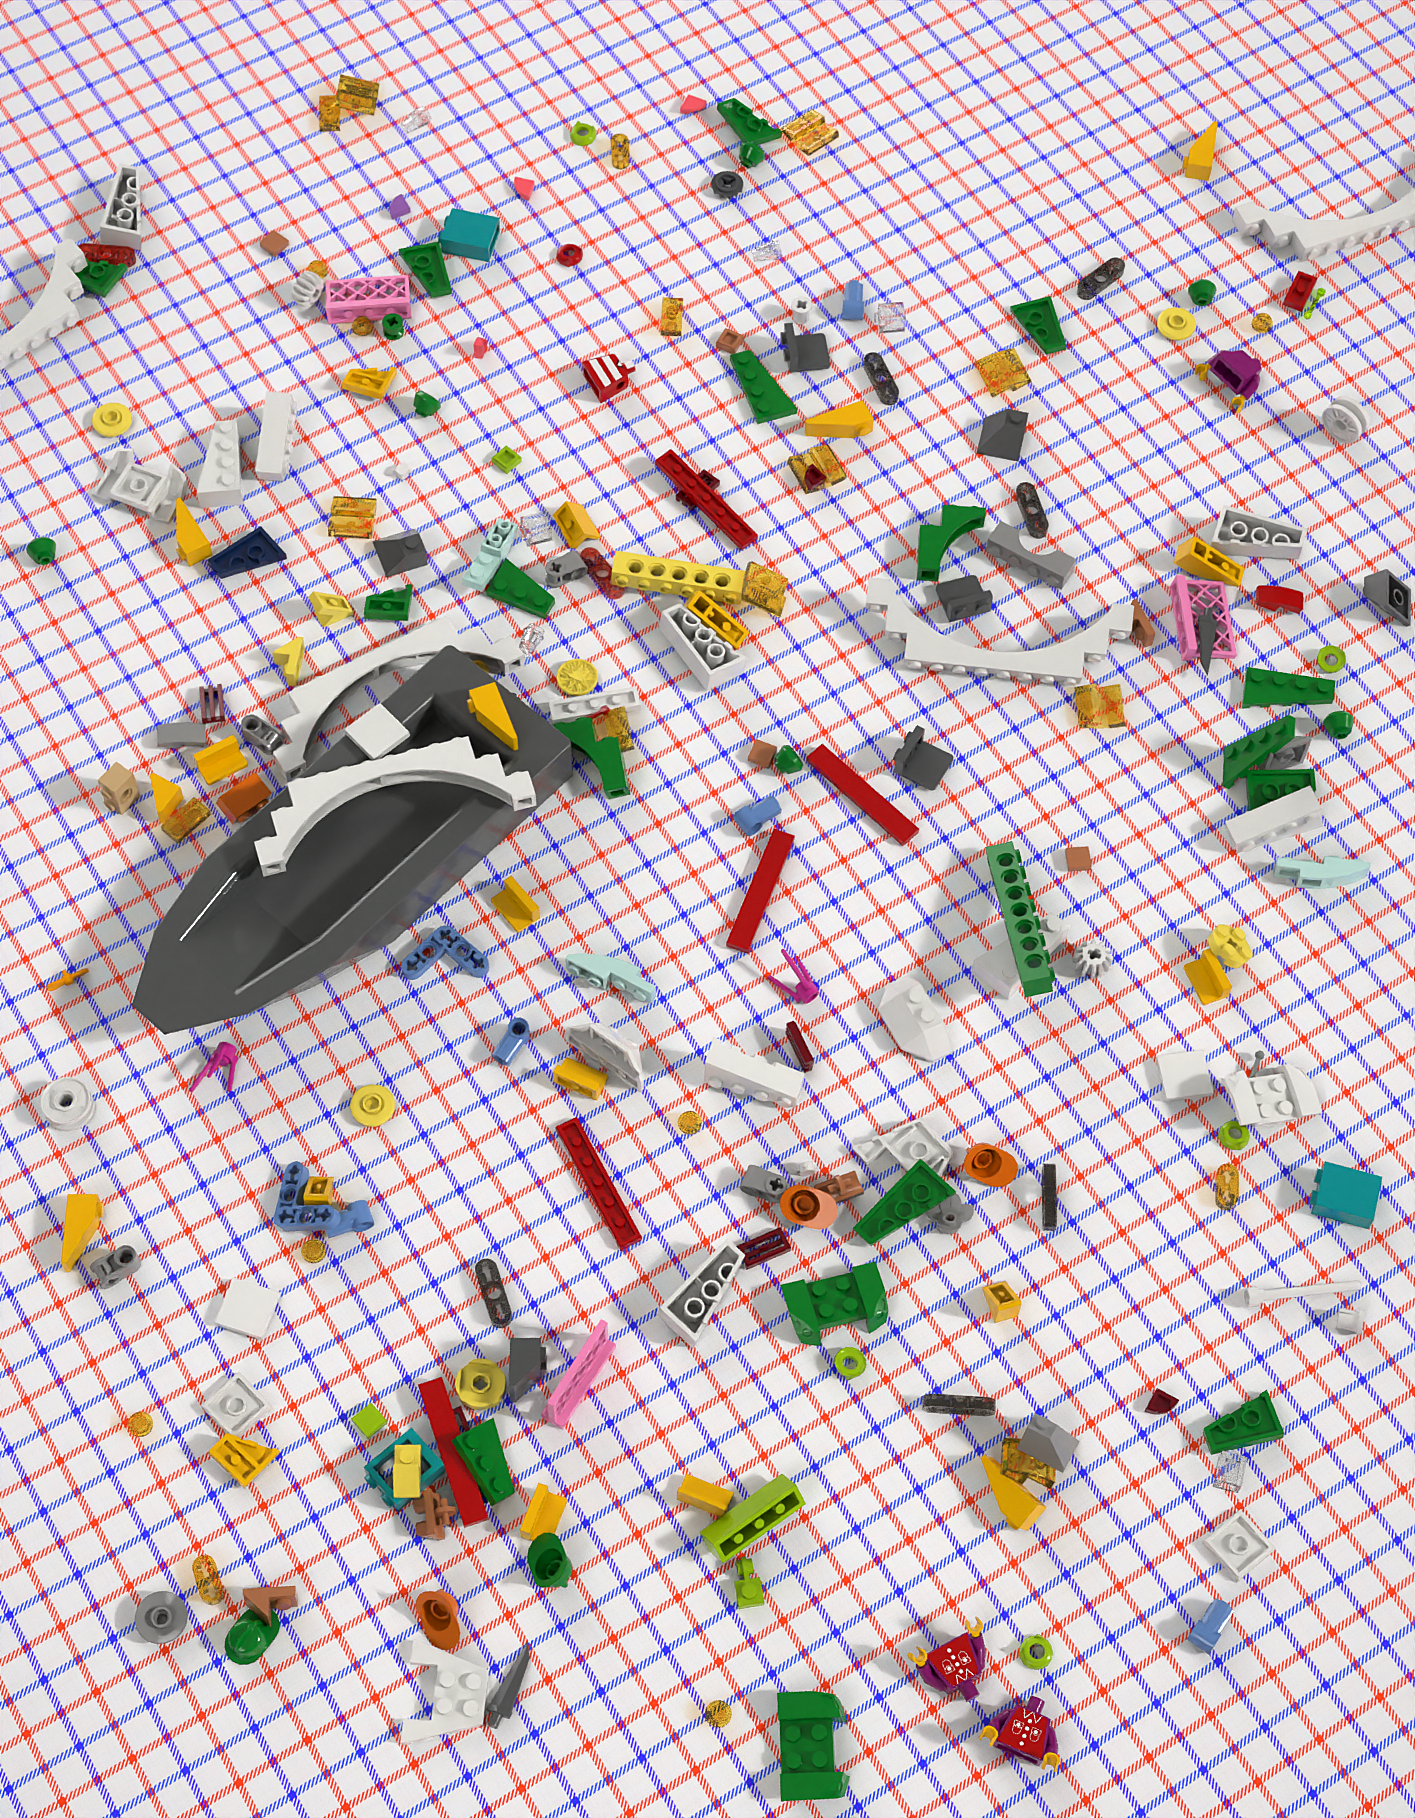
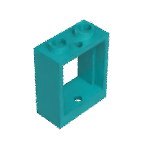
M412 1427L364 1466L366 1473L364 1479L372 1489L377 1487L382 1492L380 1497L389 1508L394 1506L397 1511H400L414 1498H394V1491L376 1472V1470L395 1456V1445H421V1460L429 1469L421 1475L420 1493L446 1472L442 1461Z

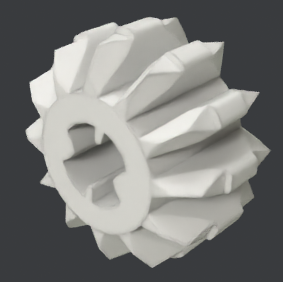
M302 272L299 278L296 279L295 284H293L291 298L302 307L309 308L313 306L324 288L323 279L314 272Z
M1093 939L1089 944L1084 940L1081 946L1076 947L1073 963H1076V971L1082 970V977L1089 974L1090 978L1094 979L1096 974L1102 978L1105 972L1110 971L1113 956L1110 955V948H1103V941L1096 944L1095 939Z

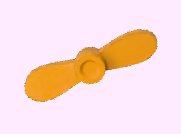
M84 968L73 974L63 970L62 979L49 983L46 988L48 991H54L64 984L69 986L74 983L73 979L85 975L89 970Z

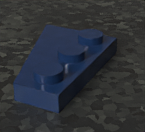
M260 526L207 561L212 570L220 579L286 560L287 555Z

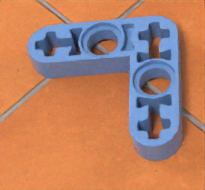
M445 925L437 928L401 964L403 976L409 980L421 977L445 953L476 978L484 977L489 972L487 957L452 927ZM449 934L450 941L453 943V945L451 946V943L447 939L441 940V935L447 936ZM459 947L468 949V953L465 956H458L455 951ZM427 948L435 950V954L432 957H425L422 952ZM474 962L478 965L482 963L483 968L481 969L480 967H477L475 969ZM410 965L413 967L416 965L417 970L414 971L413 969H411L408 971V966Z
M298 1161L290 1163L285 1169L274 1214L275 1224L284 1231L334 1229L339 1224L341 1215L331 1205L302 1206L304 1201L303 1195L309 1179V1170ZM296 1191L295 1198L291 1201H287L288 1195L291 1192ZM311 1213V1219L307 1223H303L304 1216Z

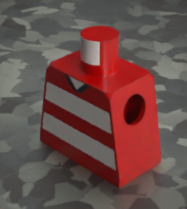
M615 354L582 362L583 376L600 403L625 390L628 387V374L636 371L632 360L621 363Z

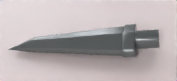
M1210 607L1204 608V615H1198L1200 661L1207 676L1216 628L1218 626V621L1212 618L1213 609Z
M528 1641L486 1709L492 1713L488 1726L494 1729L498 1728L502 1717L510 1719L512 1715V1710L530 1659Z

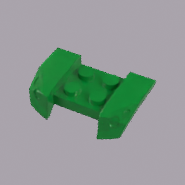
M876 1262L854 1266L850 1273L810 1283H805V1280L802 1279L780 1285L795 1332L803 1344L821 1346L820 1330L866 1319L867 1329L870 1334L887 1320L889 1311L887 1298Z
M799 1691L777 1693L778 1720L780 1724L781 1802L844 1797L850 1776H847L844 1772H835L833 1722L847 1723L841 1701L834 1694L824 1692Z

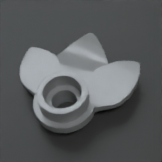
M954 1194L927 1211L926 1215L930 1220L937 1222L943 1233L954 1234L961 1228L962 1223L972 1218L974 1208L970 1204H961L959 1195Z

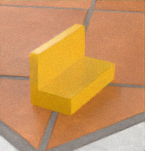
M565 501L552 515L570 548L577 549L586 538L596 540L600 538V534L583 505Z
M234 735L193 755L197 769L209 786L248 766Z
M509 876L504 880L505 889L492 897L491 903L514 930L520 933L540 919V909L512 876Z
M1210 948L1203 950L1200 959L1184 965L1183 969L1202 1005L1205 1006L1229 996L1232 985Z
M568 1057L565 1058L561 1066L557 1065L553 1071L554 1083L596 1101L608 1080L607 1074Z
M686 1474L681 1487H678L677 1500L719 1517L726 1514L734 1492Z
M538 1483L520 1528L521 1537L533 1541L543 1533L551 1532L555 1534L567 1504V1499L549 1492L547 1485Z

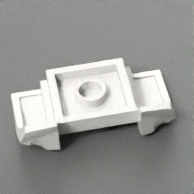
M118 449L108 469L93 491L92 496L109 503L117 500L149 513V518L169 525L176 514V499L180 497L183 501L188 485L185 474L173 463L169 467L168 475L135 464L134 449Z
M1283 1064L1272 1068L1275 1073L1274 1075L1247 1078L1245 1071L1242 1070L1220 1078L1222 1085H1224L1229 1093L1240 1126L1252 1124V1127L1291 1122L1304 1116L1323 1113L1314 1083L1302 1068Z

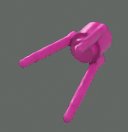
M781 949V953L801 982L795 986L797 990L795 993L771 975L768 976V979L792 996L797 1003L801 1001L804 1004L810 1003L819 995L818 988L811 980L803 963L798 962V966L801 969L800 972L786 950Z
M220 1042L189 1091L193 1092L206 1073L207 1077L210 1078L218 1065L226 1067L230 1064L227 1091L230 1092L234 1080L235 1066L239 1059L235 1056L236 1047L228 1042Z

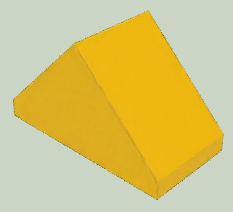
M151 773L150 779L160 823H165L184 797L181 787L155 773Z
M309 1176L303 1195L305 1205L332 1206L334 1177Z
M1006 1281L982 1287L994 1323L1018 1317L1022 1303Z

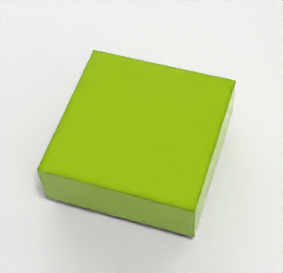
M506 445L491 458V461L508 474L522 462V457Z
M369 1403L351 1418L352 1422L367 1439L388 1423L372 1403Z

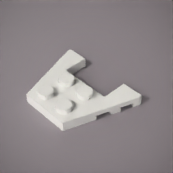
M922 1117L894 1128L891 1132L875 1136L865 1143H859L852 1147V1150L866 1165L870 1164L883 1151L887 1150L907 1172L919 1159H922L940 1177L954 1155V1151Z
M413 1639L411 1665L437 1667L431 1720L403 1718L401 1745L483 1726L489 1670L423 1641Z

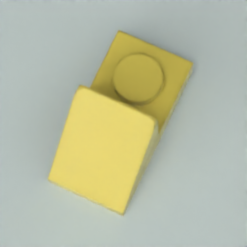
M313 591L308 597L313 604L314 613L323 627L345 619L354 613L344 596Z
M303 637L295 638L272 653L274 663L276 665H283V676H286L289 686H297L305 653Z
M395 1445L393 1464L394 1498H420L421 1445Z

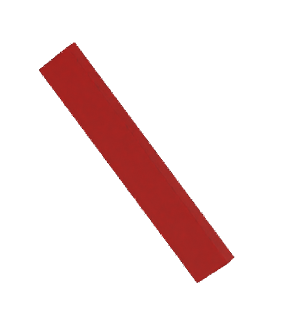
M672 449L655 460V465L741 551L757 540L758 534Z
M821 744L806 757V761L902 846L919 833V828L824 744Z
M773 829L726 942V947L748 954L794 843L795 835Z
M575 1117L556 1126L555 1129L620 1251L642 1241L640 1232L578 1118Z
M439 1377L418 1384L464 1528L489 1520L478 1484L451 1442L461 1433L443 1378Z

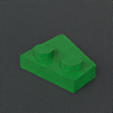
M412 584L405 585L404 590L397 592L390 589L381 594L367 596L364 607V619L408 621L413 592Z

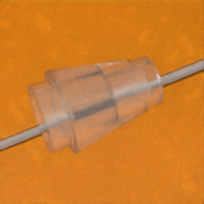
M424 106L417 107L401 123V126L408 134L428 125L432 118Z
M771 240L751 250L754 262L778 260V257H782L779 240Z
M532 623L524 628L519 648L525 658H529L530 654L544 639L545 631Z

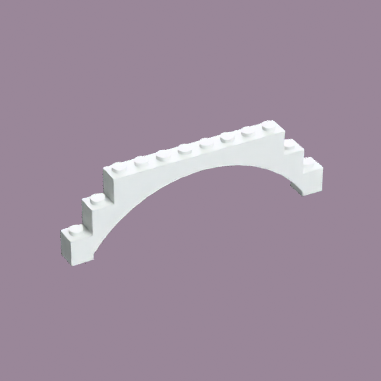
M1415 188L1394 204L1377 212L1355 218L1341 220L1302 219L1267 210L1252 201L1235 206L1232 221L1242 238L1250 235L1254 236L1261 232L1272 250L1283 248L1290 244L1299 260L1303 262L1414 227Z
M70 237L53 247L55 259L50 279L35 306L13 329L0 337V370L16 359H20L32 349L39 347L48 339L57 336L61 331L75 325L80 320L77 308L71 300L78 298L84 293L81 281L75 273L82 271L88 265L84 253Z
M873 577L868 579L865 609H870L869 611L874 613L887 611L884 636L889 637L893 641H901L902 638L906 639L904 664L913 669H920L923 666L930 667V670L933 671L951 669L952 672L958 674L969 671L974 672L978 676H987L988 674H996L998 678L1016 676L1023 681H1031L1034 678L1041 679L1043 683L1062 681L1064 685L1074 686L1082 680L1084 658H1088L1090 662L1105 660L1109 635L1116 639H1125L1132 632L1134 605L1112 603L1109 612L1084 632L1053 646L1020 652H998L975 648L954 641L922 622L899 599L890 586L891 579Z
M447 616L434 619L429 624L416 628L401 638H395L390 643L377 647L362 657H356L351 662L338 666L331 672L317 676L312 681L302 686H296L292 691L288 692L290 704L295 710L296 715H290L280 722L282 732L289 744L282 745L273 752L275 764L286 782H292L307 769L306 764L310 750L322 726L347 698L382 676L401 669L426 664L447 645L457 648L476 665L502 671L505 676L525 667L524 654L511 635L506 638H500L491 645L479 626L466 629L463 633L458 634Z
M467 736L463 738L456 737L451 741L443 743H433L428 747L420 749H410L397 755H387L384 758L373 761L367 760L350 767L344 766L327 773L320 772L315 776L307 778H297L287 783L293 806L288 808L282 807L271 812L277 836L264 837L254 842L263 877L286 871L285 865L305 834L329 812L363 793L405 782H447L486 792L508 803L513 807L514 811L536 806V794L529 772H514L509 776H505L498 753L493 755L487 754L475 759L469 737Z

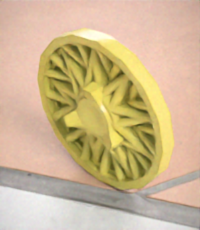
M1173 307L1161 312L1158 316L1157 327L1163 336L1171 340H1184L1194 333L1196 321L1189 311Z
M107 403L95 410L92 415V424L99 434L106 437H115L129 429L132 424V415L125 405Z
M572 659L560 666L556 679L558 686L563 692L573 696L588 694L595 688L598 674L592 663L583 659Z
M369 1084L361 1087L354 1093L350 1102V1110L353 1118L359 1124L366 1127H377L391 1119L395 1111V1100L387 1088L381 1085Z

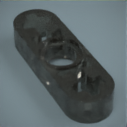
M1114 257L1091 272L1078 283V297L1083 300L1094 298L1122 277L1125 262L1120 258ZM1103 276L1106 278V281H1098L1096 277Z
M876 352L866 354L863 368L880 401L885 405H894L898 401L899 389L882 356ZM877 376H884L887 380L879 382L875 378Z
M1028 482L1020 483L1016 488V501L1030 536L1041 539L1047 535L1048 520L1034 485ZM1022 491H1025L1026 494H1029L1027 501H1026L1027 497H1026L1025 493H1022ZM1028 507H1034L1037 509L1038 512L1035 514L1028 513L1026 509Z
M1043 1163L1041 1172L1043 1231H1056V1164Z
M481 1259L475 1266V1273L490 1321L497 1328H505L512 1321V1311L497 1265L491 1259ZM486 1266L490 1270L492 1280L487 1282L485 1273H481L483 1272V1267ZM490 1288H498L501 1291L500 1296L496 1299L489 1298L486 1293ZM499 1304L502 1313L505 1314L504 1320H500L499 1317H496V1306Z
M926 1394L923 1396L922 1410L928 1413L992 1416L996 1413V1400L990 1397Z

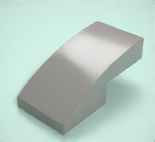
M179 722L157 726V747L180 749L181 745L204 747L206 744V724Z

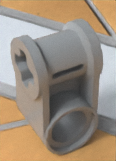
M570 551L561 557L550 560L546 564V584L552 588H559L573 580L582 578L588 572V567L577 551Z
M254 714L246 715L241 721L244 739L267 755H271L274 747L285 739V735L280 729L270 725ZM251 727H255V728H256V729H254V730H248V729L251 728Z
M749 1165L739 1188L750 1196L759 1197L778 1204L784 1191L787 1190V1181L781 1175L756 1165Z
M123 1245L106 1256L95 1260L91 1264L90 1269L98 1276L100 1287L108 1289L137 1272L141 1266V1260L133 1247ZM133 1256L129 1263H122L124 1258Z

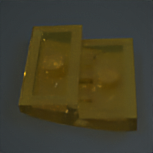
M340 74L334 107L374 116L379 83Z
M810 109L781 128L785 136L808 156L839 137L838 130L825 123V117L813 109Z
M1015 348L993 353L974 362L992 398L1010 388L1014 392L1032 382Z
M829 445L811 447L807 454L790 456L787 461L805 494L831 487L847 477ZM813 463L827 479L825 483L810 491L805 484L804 476L808 467Z
M334 496L331 506L328 537L372 539L377 499Z
M753 561L748 562L742 585V601L779 618L786 601V597L783 595L788 578Z
M1097 683L1074 687L1079 727L1100 729L1126 726L1120 684L1098 687Z
M1004 1438L1002 1441L1000 1474L1022 1485L1029 1478L1050 1489L1055 1483L1056 1469L1018 1450L1017 1447L1021 1439Z

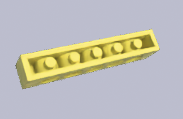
M616 551L611 584L619 587L637 588L642 591L650 590L662 594L681 595L686 598L701 590L712 601L741 605L746 571Z

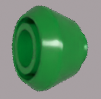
M744 142L740 145V163L746 168L756 167L765 159V153L759 146L751 142Z
M1207 279L1196 280L1188 287V294L1191 300L1198 306H1206L1211 303L1216 293L1215 284Z
M420 390L415 393L413 406L416 407V413L426 418L427 415L432 416L441 408V402Z
M38 537L29 543L26 551L35 563L47 565L55 558L56 543L48 537Z
M1335 711L1326 716L1323 726L1331 737L1344 739L1352 731L1354 717L1346 711Z
M783 745L775 756L777 761L774 763L781 773L786 772L787 774L801 771L803 763L790 745Z

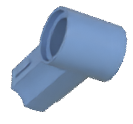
M851 280L845 283L842 319L863 320V284L858 280Z
M768 796L752 807H742L735 813L733 819L747 836H752L762 828L764 823L779 815L782 809L775 797Z
M520 1017L512 1019L508 1024V1030L492 1052V1058L503 1066H510L522 1046L530 1039L528 1022ZM516 1029L525 1030L521 1035L513 1033Z
M355 1201L349 1204L345 1210L339 1211L341 1215L339 1224L332 1230H326L329 1239L350 1231L363 1232L372 1228L374 1220L367 1201Z
M1215 1598L1201 1621L1198 1620L1187 1640L1209 1655L1221 1636L1220 1632L1234 1610L1223 1600Z

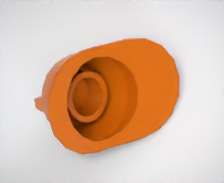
M983 1142L966 1149L964 1169L972 1178L993 1187L1006 1186L1016 1178L1018 1164L1015 1158L1008 1152Z
M794 1185L785 1190L780 1198L782 1214L793 1223L821 1230L828 1228L837 1218L838 1207L836 1201L830 1194L806 1185Z
M443 1589L435 1592L425 1591L421 1593L416 1599V1610L428 1639L439 1649L450 1650L454 1648L460 1640L461 1633L457 1621L459 1606L456 1599Z

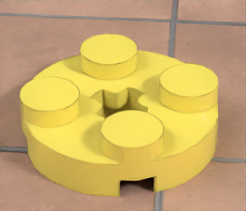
M1219 924L1208 936V944L1216 957L1220 955L1225 959L1223 963L1231 968H1240L1253 957V953L1245 939L1246 934L1239 927L1234 929L1231 926Z
M481 1358L474 1359L458 1371L455 1380L456 1392L461 1403L469 1408L485 1410L496 1407L506 1391L505 1375L493 1361ZM479 1379H484V1383L488 1384L483 1390H478L474 1386V1383H478Z

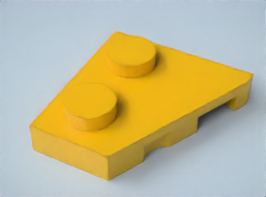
M390 367V371H377V368L350 369L342 382V389L382 400L397 374V368Z
M226 1433L208 1451V1454L245 1489L280 1454V1451L276 1448H267L258 1445L257 1442L242 1440L238 1436Z

